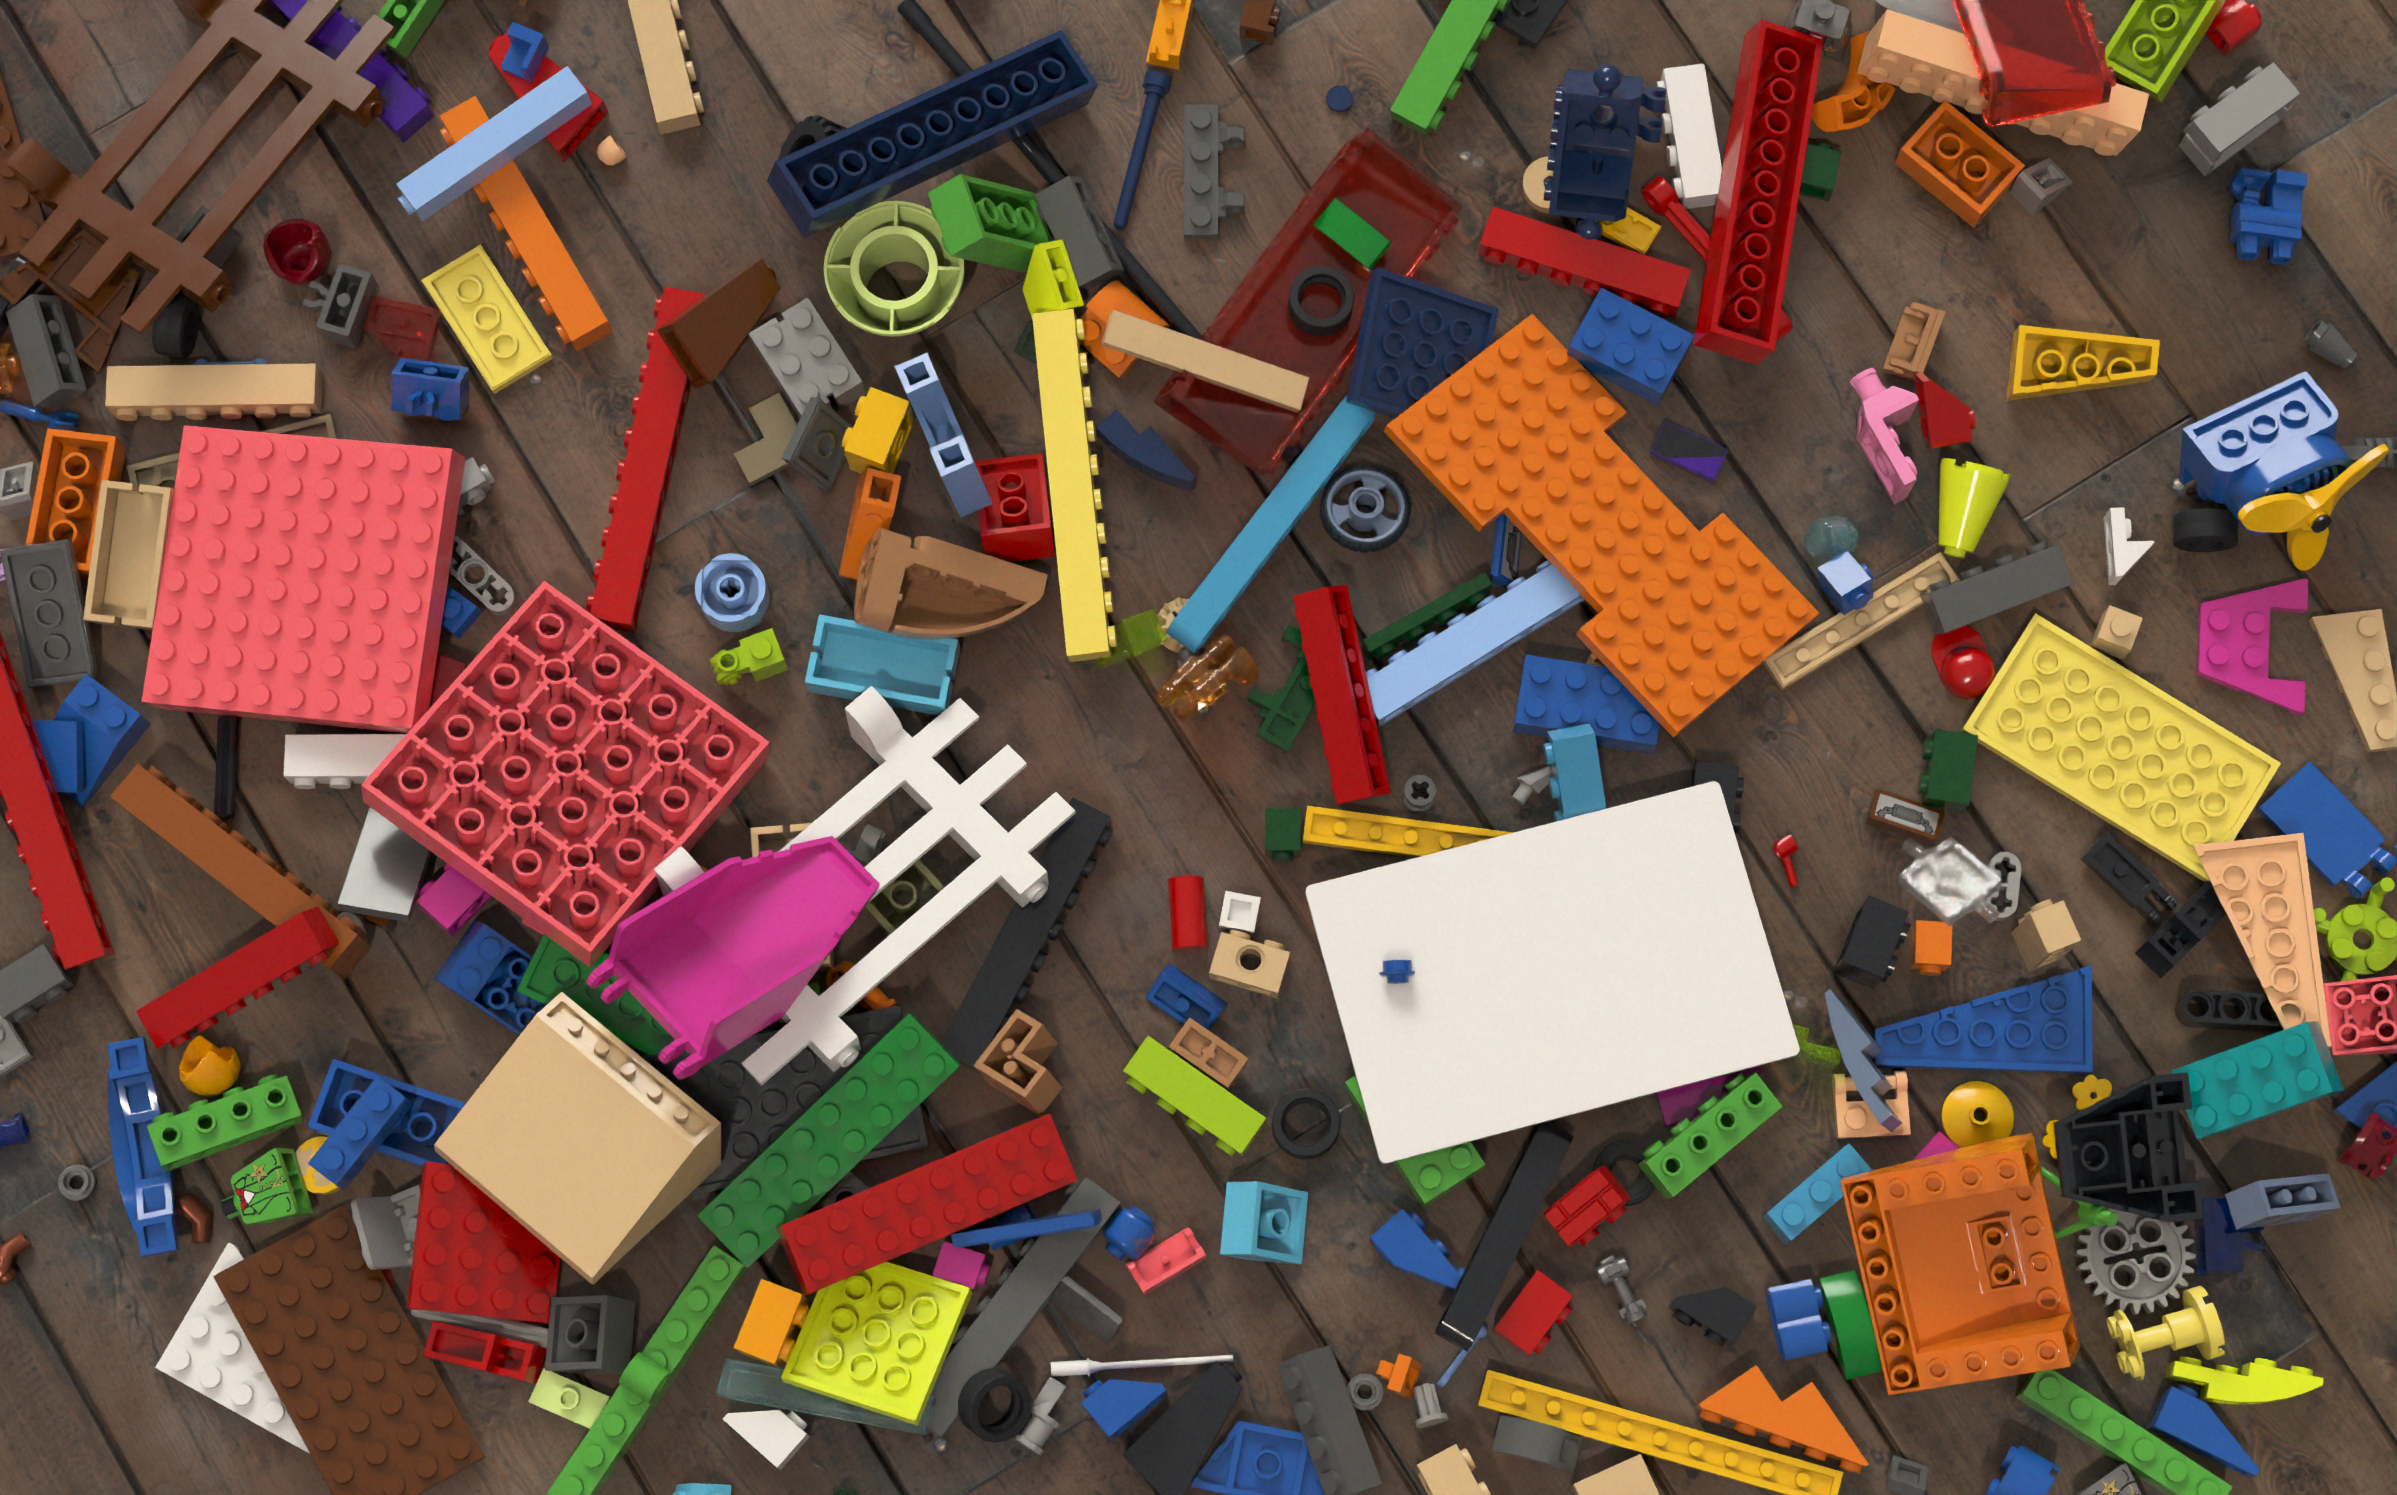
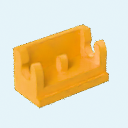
M1193 0L1159 1L1146 64L1180 70L1194 8Z

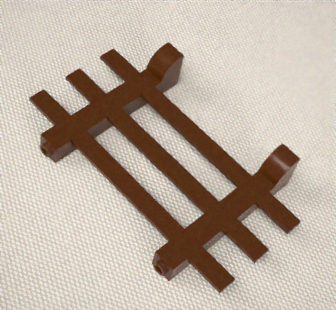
M173 0L182 15L206 30L205 33L81 179L73 175L55 156L29 137L24 140L7 160V166L31 196L54 210L19 254L42 269L76 227L79 226L104 242L103 246L69 285L71 289L92 302L127 259L132 260L155 275L120 318L123 323L143 335L179 291L213 313L220 304L228 299L230 292L235 286L222 269L206 260V258L331 108L365 129L372 120L381 114L383 107L386 105L385 99L376 85L359 74L396 31L395 27L373 14L337 59L333 60L308 43L344 0H308L285 29L257 13L267 0ZM229 46L256 61L254 66L132 211L105 195L108 189ZM279 77L284 78L307 93L182 244L155 227Z

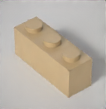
M2048 899L2030 907L2031 910L2024 914L2025 917L2018 920L2019 925L2011 932L2028 972L2062 959L2081 941L2064 900L2053 904L2051 899Z

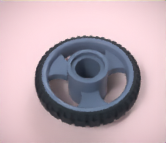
M1370 466L1352 467L1337 474L1325 487L1320 501V518L1327 534L1335 542H1338L1340 546L1355 552L1360 551V553L1384 550L1397 542L1408 526L1411 513L1409 496L1400 481L1387 471H1382V469L1376 467L1371 468ZM1351 482H1362L1363 487L1355 489L1350 495L1348 505L1333 503L1335 495L1342 487ZM1384 488H1387L1396 499L1398 505L1397 520H1390L1382 515L1384 499L1380 491ZM1367 505L1373 509V512L1362 513L1357 507ZM1348 521L1349 525L1356 531L1370 532L1375 530L1377 537H1355L1342 530L1340 526Z

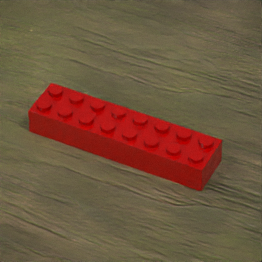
M1049 1113L776 1227L802 1293L805 1296L1078 1180Z

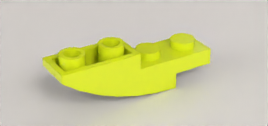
M2183 1356L2179 1358V1361L2168 1363L2165 1376L2167 1379L2201 1386L2199 1399L2202 1401L2231 1405L2262 1404L2280 1401L2316 1389L2323 1385L2324 1379L2313 1376L2312 1369L2291 1366L2290 1371L2276 1368L2277 1362L2262 1358H2255L2254 1363L2250 1362L2242 1365L2241 1375H2238V1368L2219 1364L2216 1365L2215 1369L2201 1366V1360Z

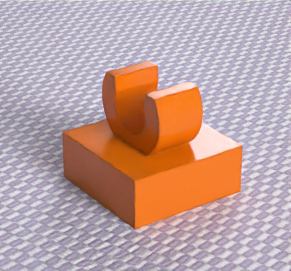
M1398 1354L1395 1364L1380 1360L1376 1374L1389 1380L1387 1389L1399 1396L1411 1399L1422 1364L1412 1357Z

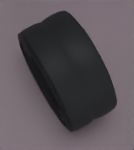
M176 294L157 317L152 327V342L156 353L178 358H186L190 355L198 332L199 308L197 302L186 295Z
M2204 508L2180 512L2173 519L2174 546L2189 552H2218L2234 548L2238 543V521L2230 511L2222 509Z

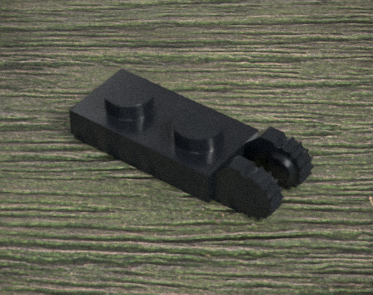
M2106 833L2080 859L2132 909L2136 908L2138 913L2155 927L2162 922V917L2144 900L2150 892L2154 899L2167 910L2172 911L2177 906L2175 899L2158 884L2160 881L2109 833Z

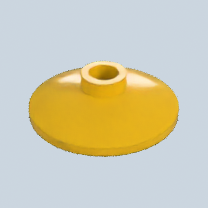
M1971 1081L1959 1085L1949 1093L1942 1106L1941 1121L1947 1137L1956 1146L1963 1148L2009 1137L2013 1129L2014 1112L2008 1097L1999 1088L1987 1082ZM1976 1109H1981L1985 1112V1121L1979 1122L1974 1118V1111Z

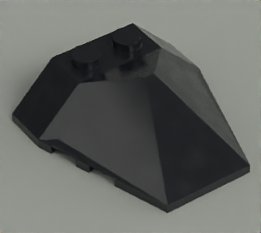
M2188 1072L2150 1076L2053 1123L2061 1197L2164 1222L2204 1219L2200 1182H2187L2180 1110L2192 1109Z

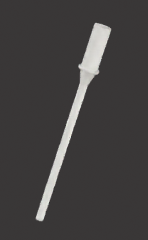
M1233 1355L1104 1363L1092 1361L1089 1358L1087 1360L1051 1362V1377L1090 1376L1092 1373L1110 1369L1209 1364L1216 1361L1218 1363L1233 1362Z

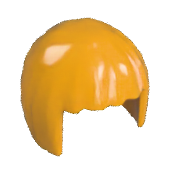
M198 1035L189 1042L179 1065L180 1080L186 1088L198 1095L207 1097L218 1096L229 1090L237 1081L241 1069L240 1059L234 1048L231 1046L218 1048L201 1035Z

